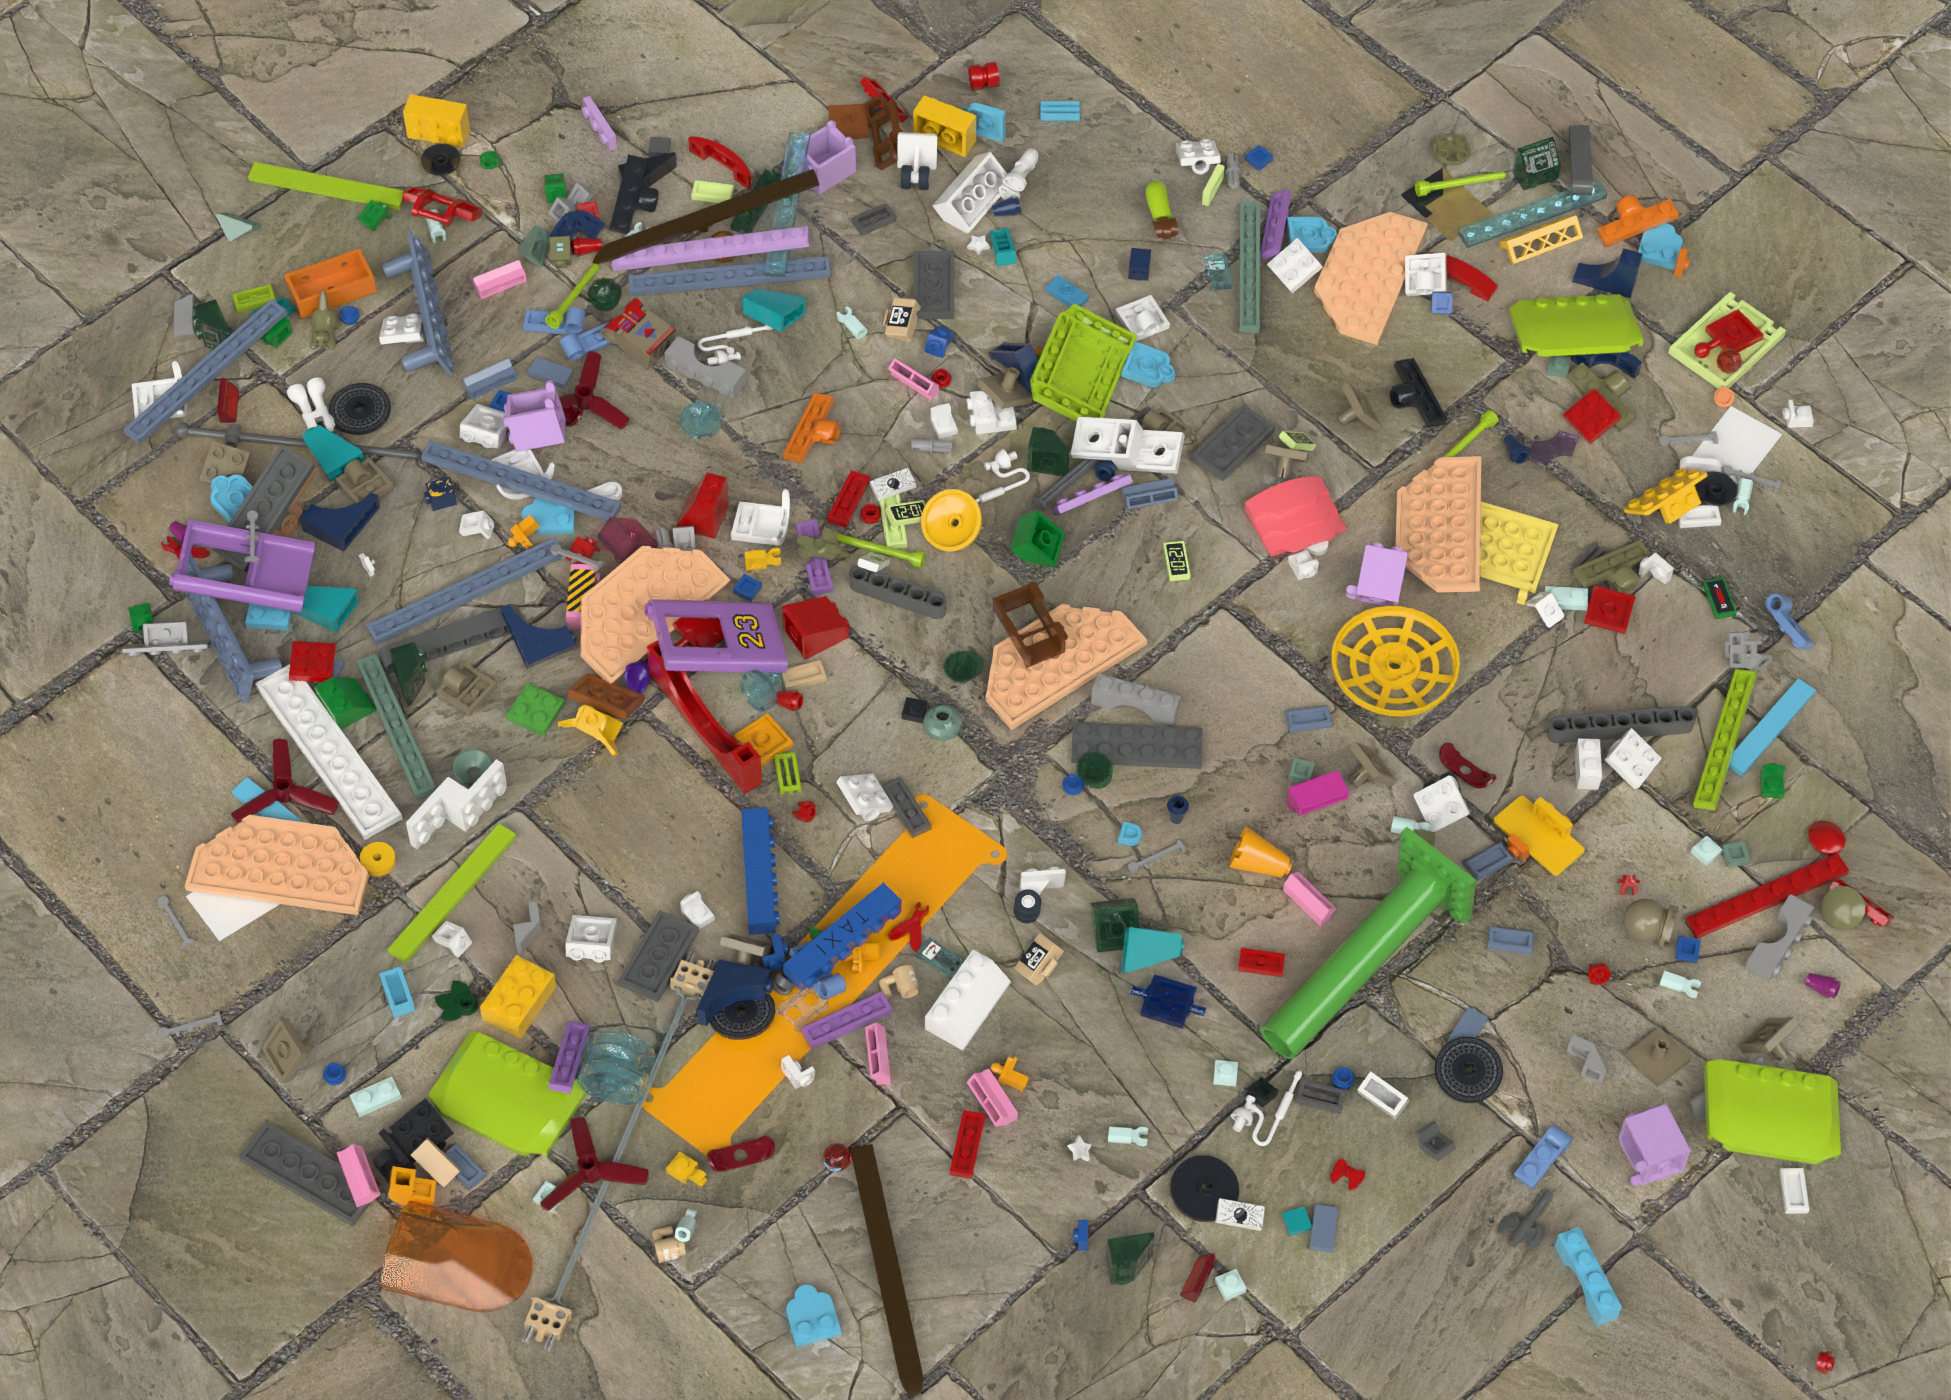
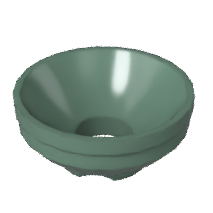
M945 704L931 707L924 715L923 728L932 739L947 741L960 733L962 718L954 707ZM944 712L949 715V718L941 721L936 716Z
M466 750L455 758L453 773L460 783L472 786L491 766L492 760L482 750ZM471 770L480 771V775L476 778L468 776Z

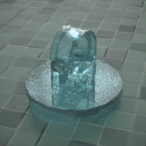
M698 399L682 411L680 416L682 430L690 438L697 440L706 436L710 438L721 427V414L712 404Z
M756 669L750 670L741 677L740 687L742 694H747L749 698L747 702L751 707L764 712L776 704V692L782 687V678L778 673L769 672L764 674Z

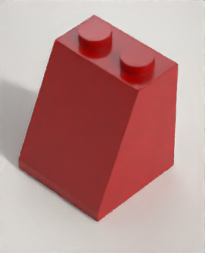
M707 472L690 492L676 527L693 525L694 534L715 539L729 507L727 477Z
M827 596L782 606L783 630L805 660L849 638L850 624L848 620L839 614L835 602H831Z

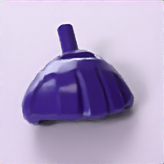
M648 658L645 662L629 663L624 671V679L628 688L640 694L647 689L650 682Z

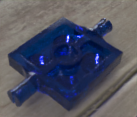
M1154 974L1151 984L1146 989L1133 985L1131 995L1143 998L1140 1016L1181 1029L1184 1028L1186 1019L1191 1013L1204 1017L1207 1009L1206 1007L1194 1004L1197 987Z

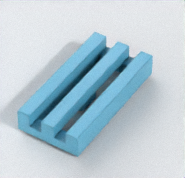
M1040 101L1041 121H1080L1079 101Z

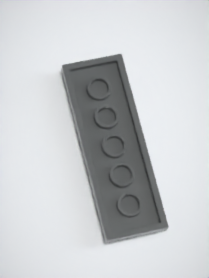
M1073 722L1071 763L1201 769L1202 728Z
M268 1122L263 1125L239 1156L240 1162L351 1226L356 1224L371 1204L370 1202L356 1207L339 1163Z

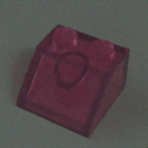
M610 517L597 535L602 541L603 547L610 550L614 554L615 560L619 563H623L641 546H651V548L656 549L658 547V542L636 519Z

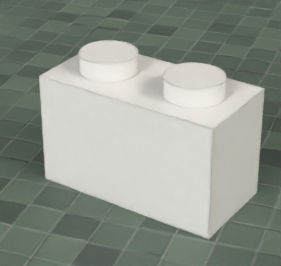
M1578 739L1575 748L1577 789H1599L1602 779L1600 739Z
M1371 1071L1357 1090L1358 1094L1395 1120L1409 1103L1408 1097Z

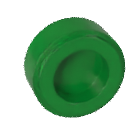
M487 151L480 155V164L484 169H494L500 164L497 152Z

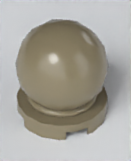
M1643 898L1636 900L1627 907L1624 913L1623 923L1625 929L1632 938L1640 942L1657 940L1659 942L1658 947L1667 949L1669 943L1665 941H1670L1676 919V914H1673V912L1677 913L1679 907L1670 904L1668 910L1652 899Z

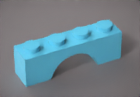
M1577 1227L1558 1234L1554 1247L1564 1266H1569L1579 1279L1585 1295L1586 1307L1596 1326L1617 1319L1622 1306L1581 1229Z

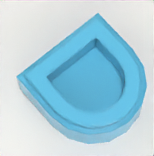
M1123 821L1117 843L1127 846H1134L1140 843L1142 838L1141 828L1136 824Z

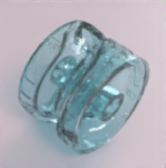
M615 1031L597 1032L590 1037L586 1050V1062L581 1066L577 1079L578 1084L587 1094L601 1101L617 1105L640 1103L645 1096L650 1075L646 1072L654 1063L656 1053L650 1045L634 1036Z

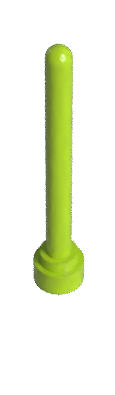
M1505 171L1433 183L1421 180L1415 182V192L1418 197L1427 196L1433 190L1504 179L1507 174Z
M594 263L559 308L551 311L546 316L545 322L549 327L553 329L559 328L563 322L564 313L599 270L598 264Z
M1487 410L1481 415L1480 423L1443 457H1455L1485 428H1493L1499 422L1497 415L1493 411Z
M838 533V541L840 543L907 560L913 567L920 569L924 565L925 552L917 550L916 552L912 551V553Z

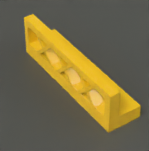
M1568 215L1501 240L1499 244L1501 249H1507L1511 264H1515L1579 240L1583 236L1577 216ZM1573 225L1576 236L1570 238L1565 235V232L1569 226ZM1553 232L1559 235L1555 244L1547 241L1550 233ZM1534 239L1542 242L1536 251L1530 248ZM1519 245L1525 248L1522 255L1516 258L1513 247Z

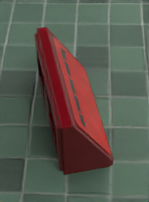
M225 378L220 379L217 412L221 423H235L239 390Z
M1214 1253L1198 1257L1180 1293L1181 1297L1194 1303L1197 1302L1215 1265L1216 1256Z

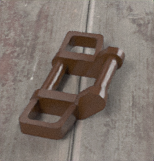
M879 95L865 103L868 125L873 136L875 167L883 170L897 162L898 133L903 131L900 129L897 115L898 103L896 101L888 102L885 97ZM882 103L884 110L874 116L873 108ZM891 120L892 131L890 136L881 142L879 127ZM890 151V157L882 161L881 155Z

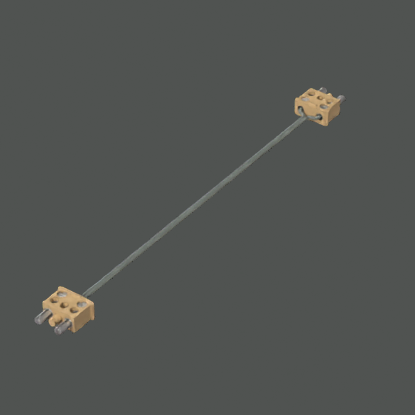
M689 951L686 960L681 959L674 978L670 979L671 990L676 991L682 999L612 1162L618 1163L688 1000H701L714 973L717 960L714 959L713 962V958L710 959L707 967L704 968L705 962L702 960H697V963L693 964L696 953L693 952L692 954V951ZM603 1180L554 1296L543 1299L532 1298V1306L524 1322V1329L526 1330L521 1339L522 1342L526 1340V1343H529L533 1332L537 1333L535 1340L539 1342L543 1341L544 1336L548 1337L544 1350L548 1348V1351H551L555 1341H560L568 1321H571L572 1311L567 1309L564 1303L560 1302V1297L610 1181ZM556 1300L558 1305L550 1302Z

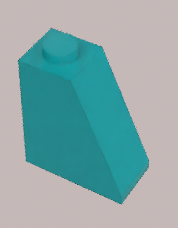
M755 288L746 294L742 300L744 315L780 332L806 314V297Z
M320 425L307 429L302 435L305 445L330 482L344 473L345 466L350 461L359 460L363 462L365 460L359 448Z
M307 586L302 612L294 613L337 633L359 604L358 591L354 588Z
M1133 927L1126 928L1120 973H1129L1179 957L1180 953H1183L1184 940H1181L1182 934Z

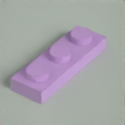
M591 97L583 98V107L581 109L584 117L589 118L591 127L594 131L598 132L601 143L603 145L606 144L610 151L616 149L615 133Z

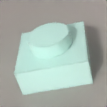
M1708 836L1704 837L1691 849V853L1706 867L1719 857L1723 851Z
M1215 1060L1213 1084L1236 1086L1238 1062Z
M1237 1269L1215 1277V1283L1225 1301L1246 1293L1247 1288Z

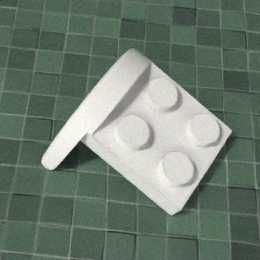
M177 361L172 362L175 378L132 384L135 418L182 378L181 369ZM187 403L170 418L185 417L187 415Z
M515 449L491 459L492 461L548 479H552L554 474V463L549 464L544 474L531 449L518 452ZM499 484L496 485L499 492L508 499L519 500L530 497V495L501 487Z
M785 489L782 492V506L739 501L731 532V540L775 546L782 545L787 534L790 518L789 491Z

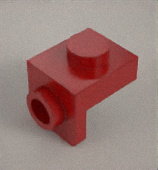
M577 536L570 551L575 554L580 553L583 557L591 559L594 552H600L601 548L596 546L597 541L588 536L585 539ZM576 561L574 564H585V563H582V562H580V561Z

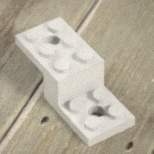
M1078 417L1070 455L1072 458L1112 460L1118 470L1177 474L1185 435L1183 432L1143 430L1137 420ZM1097 434L1100 436L1098 441L1090 442L1093 435ZM1159 448H1165V452L1162 455H1156V451Z
M496 759L469 790L450 777H447L406 822L410 845L418 849L422 844L427 843L431 834L443 825L445 819L465 832L471 826L473 827L478 822L482 813L488 811L493 801L506 791L507 782L503 763Z

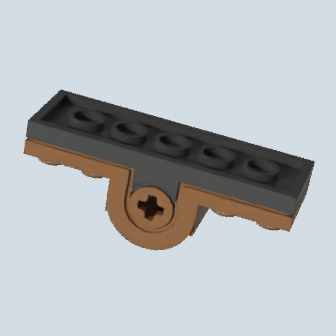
M281 444L233 516L228 527L250 530L246 528L247 525H250L247 513L253 510L258 513L255 525L259 526V529H255V532L289 538L299 526L303 513L302 507L297 502L319 468ZM217 548L212 549L248 573L250 562H245V557L250 556L249 554Z

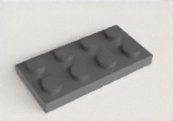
M914 251V299L921 306L920 311L916 313L918 319H954V251Z
M1242 405L1191 454V460L1224 481L1275 432V426L1245 405Z
M659 910L619 978L618 985L659 1002L670 983V979L675 975L681 959H684L698 935L699 927Z

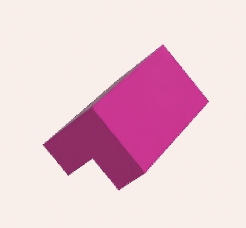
M1337 770L1288 787L1286 802L1291 812L1296 811L1298 816L1347 800L1349 798V790Z

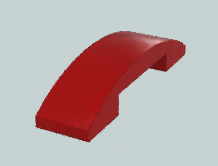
M695 136L688 138L689 151L702 160H706L710 156L732 170L736 182L747 189L751 188L750 171L736 153L710 139Z
M1446 255L1447 277L1470 287L1471 294L1488 302L1498 288L1496 283L1472 265Z

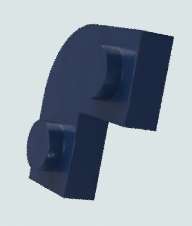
M572 211L565 213L561 217L550 236H570L571 241L577 231H579L588 238L597 239L605 227V223L587 211Z

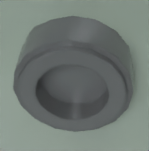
M778 971L774 977V990L778 994L789 995L795 985L783 974V971Z

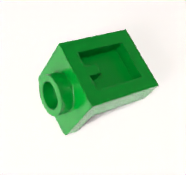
M564 173L544 175L547 202H555L557 197L566 198Z
M371 199L357 219L375 231L386 216L391 219L393 215L387 212L390 208L381 201L377 204Z
M285 317L282 318L261 337V340L266 345L278 348L293 333L290 320Z
M150 603L128 607L134 632L143 631L144 623L154 622Z
M1776 763L1763 765L1760 773L1761 798L1783 799L1785 765H1778Z

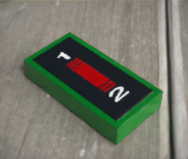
M1718 578L1704 581L1703 587L1715 619L1736 616L1737 611L1725 579Z

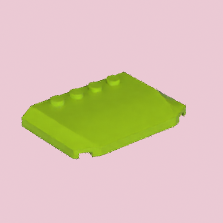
M1620 294L1519 300L1509 309V315L1523 353H1526L1527 349L1538 351L1537 355L1543 357L1620 353L1629 351L1630 347L1636 344L1639 347L1643 346V336L1630 302Z
M1076 304L1071 305L1069 309L1062 311L1057 316L1031 376L1030 383L1033 400L1076 422L1078 417L1104 418L1106 408L1137 335Z
M470 1031L428 1095L442 1117L521 1156H529L530 1154L548 1156L587 1095L588 1088L575 1078L571 1094L549 1090L553 1067L487 1035Z
M1724 1059L1706 1062L1704 1065L1706 1137L1708 1139L1714 1138L1723 1144V1148L1732 1152L1816 1165L1831 1158H1838L1841 1155L1838 1083L1832 1077Z

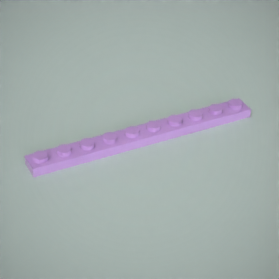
M808 226L654 245L612 260L613 271L809 247Z

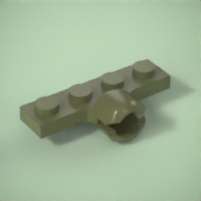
M1582 362L1567 374V378L1584 395L1595 388L1621 415L1622 419L1614 424L1620 432L1636 420L1635 415L1619 400L1622 395L1631 389L1629 380L1621 371L1614 370L1606 378L1599 379Z
M1641 540L1575 567L1573 573L1584 588L1603 580H1609L1618 592L1628 593L1639 582V577L1632 568L1638 566L1645 557L1652 555Z

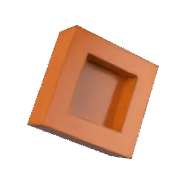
M1680 248L1673 276L1681 277L1683 270L1688 269L1690 259L1686 258L1687 249Z
M1514 833L1507 838V850L1514 858L1518 857L1524 861L1529 857V847Z

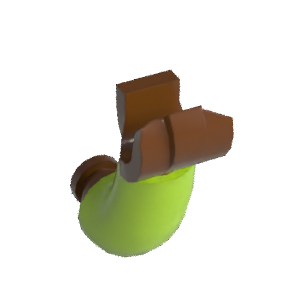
M1153 180L1147 184L1145 196L1152 217L1155 220L1153 221L1157 238L1169 239L1178 235L1176 218H1172L1166 185L1160 180Z

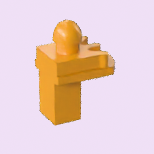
M531 515L510 529L514 536L508 539L509 547H515L519 542L526 550L534 547L528 536L536 531L540 525Z
M875 943L864 944L861 947L857 946L844 961L852 960V971H858V974L862 973V960H879V945Z
M1008 1056L1004 1066L1000 1065V1063H993L991 1065V1071L995 1074H1000L997 1082L1023 1092L1029 1077L1013 1070L1018 1057L1015 1056L1013 1059Z

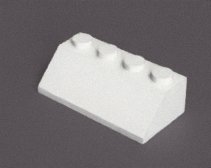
M991 152L976 155L932 206L943 221L965 233H969L1001 197L999 186L1003 183L1007 173Z
M972 950L925 1016V1030L964 1050L1011 984V981L993 960Z

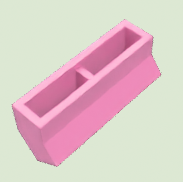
M519 260L471 279L480 299L527 281L526 273Z
M893 359L888 368L892 376L930 400L939 393V384L901 360ZM899 370L910 376V378L900 373ZM918 381L922 385L926 386L928 390L922 387L921 385L917 384L916 382Z
M1295 872L1290 874L1284 883L1283 891L1320 927L1331 920L1336 907L1301 873Z
M876 1022L865 1027L870 1078L876 1080V1085L891 1084L885 1027Z
M988 1068L981 1073H974L967 1081V1084L995 1127L1005 1126L1017 1120L1018 1112L990 1069Z
M352 1144L347 1149L337 1152L338 1160L356 1207L370 1203L381 1195L362 1146Z

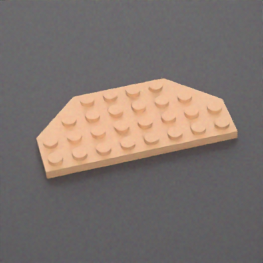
M1388 212L1340 229L1314 289V293L1317 298L1321 299L1325 311L1330 319L1332 318L1335 322L1336 329L1340 334L1378 345L1405 282V256L1417 254L1428 223Z
M1481 456L1440 457L1427 471L1424 469L1412 479L1413 482L1397 490L1396 547L1403 548L1404 552L1408 553L1406 569L1436 592L1480 591Z
M641 546L582 597L580 656L602 679L610 684L616 682L624 675L626 666L632 662H639L647 655V646L658 640L654 622L650 621L644 614V606L650 599L696 601L707 599L709 601L729 584L730 579L701 550L682 551L678 548L663 547V549L651 548V546ZM665 617L669 634L676 630L672 625L681 617Z
M1061 604L1051 610L1049 614L1054 622L1061 623L1068 635V639L1065 641V653L1026 668L1010 637L1006 638L994 646L986 702L1005 724L1013 730L1097 677L1098 673L1105 672L1146 646L1147 639L1121 611L1113 610L1111 613L1100 611L1098 608L1083 607V609ZM1037 619L1019 630L1018 634L1024 635L1043 627V625ZM1044 630L1024 638L1023 642L1027 647L1049 638V635Z
M248 815L242 819L243 822L233 828L230 826L215 835V839L206 844L202 843L195 848L185 883L186 891L359 915L369 874L349 845L341 837L336 827Z

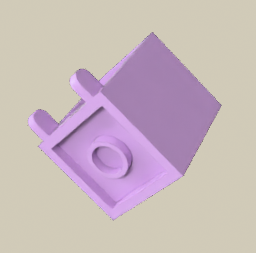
M830 120L827 126L794 145V172L798 175L814 169L820 185L811 188V190H814L818 195L856 172V150L853 145V139L851 137L846 138L836 128V123L833 120Z
M547 381L546 388L507 395V403L504 404L506 415L503 416L505 427H509V441L511 444H514L516 452L565 443L566 418L553 381Z
M1378 543L1366 545L1358 586L1349 585L1346 588V597L1359 602L1380 606H1398L1408 553L1399 547L1386 549L1383 548L1382 544Z
M1667 1104L1651 1106L1645 1112L1639 1114L1634 1112L1624 1119L1618 1140L1636 1173L1630 1180L1632 1186L1641 1184L1643 1186L1684 1171L1691 1150Z

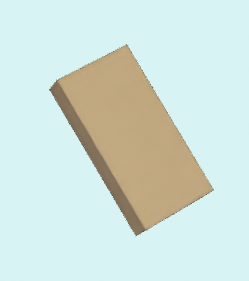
M821 660L787 668L786 673H780L786 691L827 681Z
M429 1138L411 1154L443 1187L461 1170Z

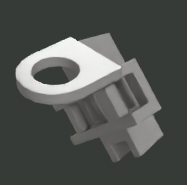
M1749 631L1729 633L1730 641H1725V657H1730V668H1745L1750 671H1759L1770 664L1773 657L1770 654L1757 653V644H1762V641H1749ZM1747 644H1750V654L1747 652Z

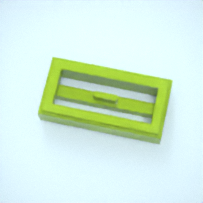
M271 284L232 294L237 313L260 308L271 299L276 300Z
M796 753L774 754L780 795H785V792H789V794H792L793 791L802 792ZM787 758H792L796 785H792ZM779 759H783L787 786L783 785Z

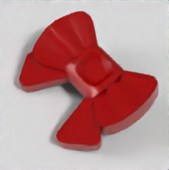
M1342 1158L1337 1161L1333 1173L1330 1174L1331 1182L1335 1184L1344 1175L1349 1178L1348 1190L1351 1191L1358 1188L1363 1182L1365 1171L1355 1170L1347 1165L1346 1161Z

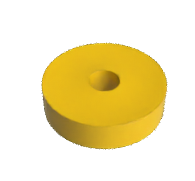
M373 842L365 846L361 851L360 863L365 867L370 876L380 877L393 870L396 864V857L390 845L384 842Z

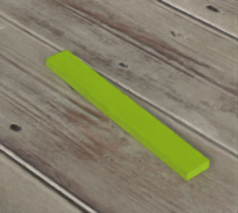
M254 162L248 176L249 181L365 204H368L371 199L377 204L381 201L387 207L396 210L401 209L404 201L402 200L404 190Z
M1735 669L1693 802L1694 808L1716 811L1756 681V671Z
M498 824L387 949L388 953L406 964L517 838L516 834L503 825Z

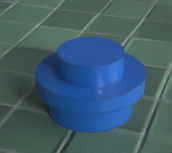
M346 306L340 310L339 317L344 324L353 325L357 323L360 313L356 307Z
M1071 774L1063 780L1062 788L1068 795H1078L1084 789V781L1080 776Z
M338 1063L329 1064L323 1072L325 1082L329 1085L341 1084L346 1078L345 1068Z
M1341 1067L1334 1071L1332 1082L1335 1087L1346 1090L1353 1086L1355 1076L1350 1069Z

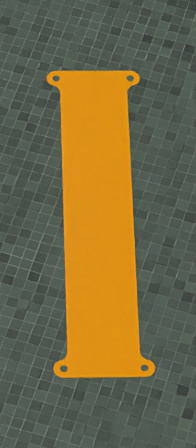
M925 794L916 796L914 799L918 805L921 801H926L928 804L926 808H921V810L930 822L932 829L914 838L910 836L906 829L815 926V928L825 931L884 882L902 900L901 913L895 919L888 920L881 931L871 934L865 943H878L879 960H862V973L858 974V971H852V960L838 961L831 973L832 975L837 973L843 977L846 990L827 1000H822L812 987L806 988L801 992L795 986L789 995L778 994L773 988V991L769 994L774 1000L776 1012L772 1024L766 1031L756 1037L744 1040L729 1039L716 1032L666 1086L650 1088L648 1094L653 1096V1100L651 1102L645 1101L642 1108L706 1156L711 1149L732 1146V1134L786 1076L781 1070V1059L790 1055L793 1061L797 1060L799 1062L811 1049L801 1032V1028L852 1005L909 943L910 932L898 940L891 941L888 938L891 930L912 918L918 902L921 903L919 911H925L926 906L929 905V913L921 922L922 928L978 866L985 863L998 865L1006 860L1007 851L1002 845L931 796ZM998 851L1000 855L997 858H993L991 852ZM810 932L798 945L812 941L810 939ZM790 955L785 958L786 962L791 958ZM778 971L771 973L773 980ZM643 1088L637 1093L636 1101H638Z

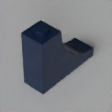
M1623 248L1620 256L1609 263L1600 265L1579 263L1573 283L1616 295L1620 294L1631 299L1643 254Z
M1002 343L988 352L991 360L1001 363L1007 369L1013 367L1019 370L1020 374L1017 377V381L1032 394L1030 379L1039 359L1031 344Z
M370 492L360 502L339 509H327L312 504L301 515L302 530L344 552L380 508L378 495Z
M510 604L501 608L500 613L526 669L574 649L576 637L572 630H568L567 626L556 629L538 628L523 621L514 612Z
M719 960L696 1009L698 1023L708 1026L711 1019L719 1011L737 1002L746 1000L765 1001L768 993H771L774 988V980L771 978L770 970Z

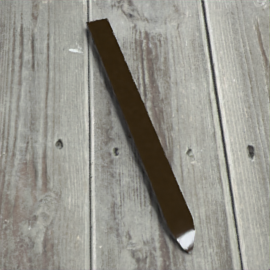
M814 169L612 241L599 250L593 259V264L612 261L695 230L703 233L708 232L707 226L817 187L820 185Z
M873 1144L850 1148L899 1379L911 1400H920L923 1387V1372Z

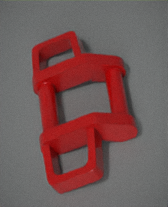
M410 187L403 191L402 200L414 203L411 211L412 216H422L438 221L447 227L451 225L455 216L475 221L482 215V208L462 199L456 200L436 194L435 191L430 189ZM432 201L449 206L445 215L423 208Z

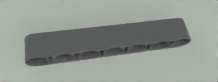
M510 604L514 612L524 621L518 605ZM502 607L382 647L379 655L386 672L395 673L419 665V662L422 664L509 635L510 632L500 613Z
M1690 706L1558 715L1550 720L1547 737L1553 743L1577 742L1578 739H1620L1631 728L1640 737L1687 734L1693 730L1697 713Z

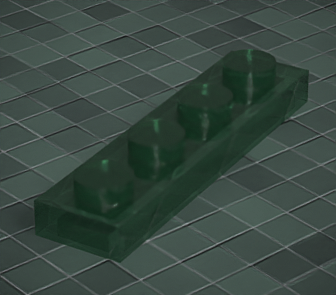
M765 169L753 190L783 180V175ZM768 204L737 215L731 223V230L741 234L751 233Z

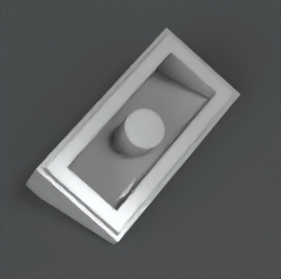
M193 294L174 302V336L195 334V300Z

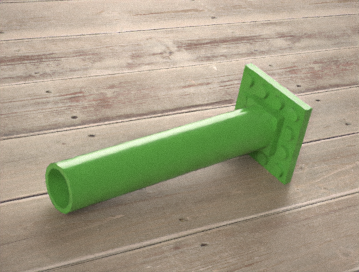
M1406 827L1401 832L1397 871L1402 880L1263 1024L1260 1031L1265 1041L1283 1057L1294 1059L1437 907H1444L1455 920L1467 924L1472 918L1476 879Z

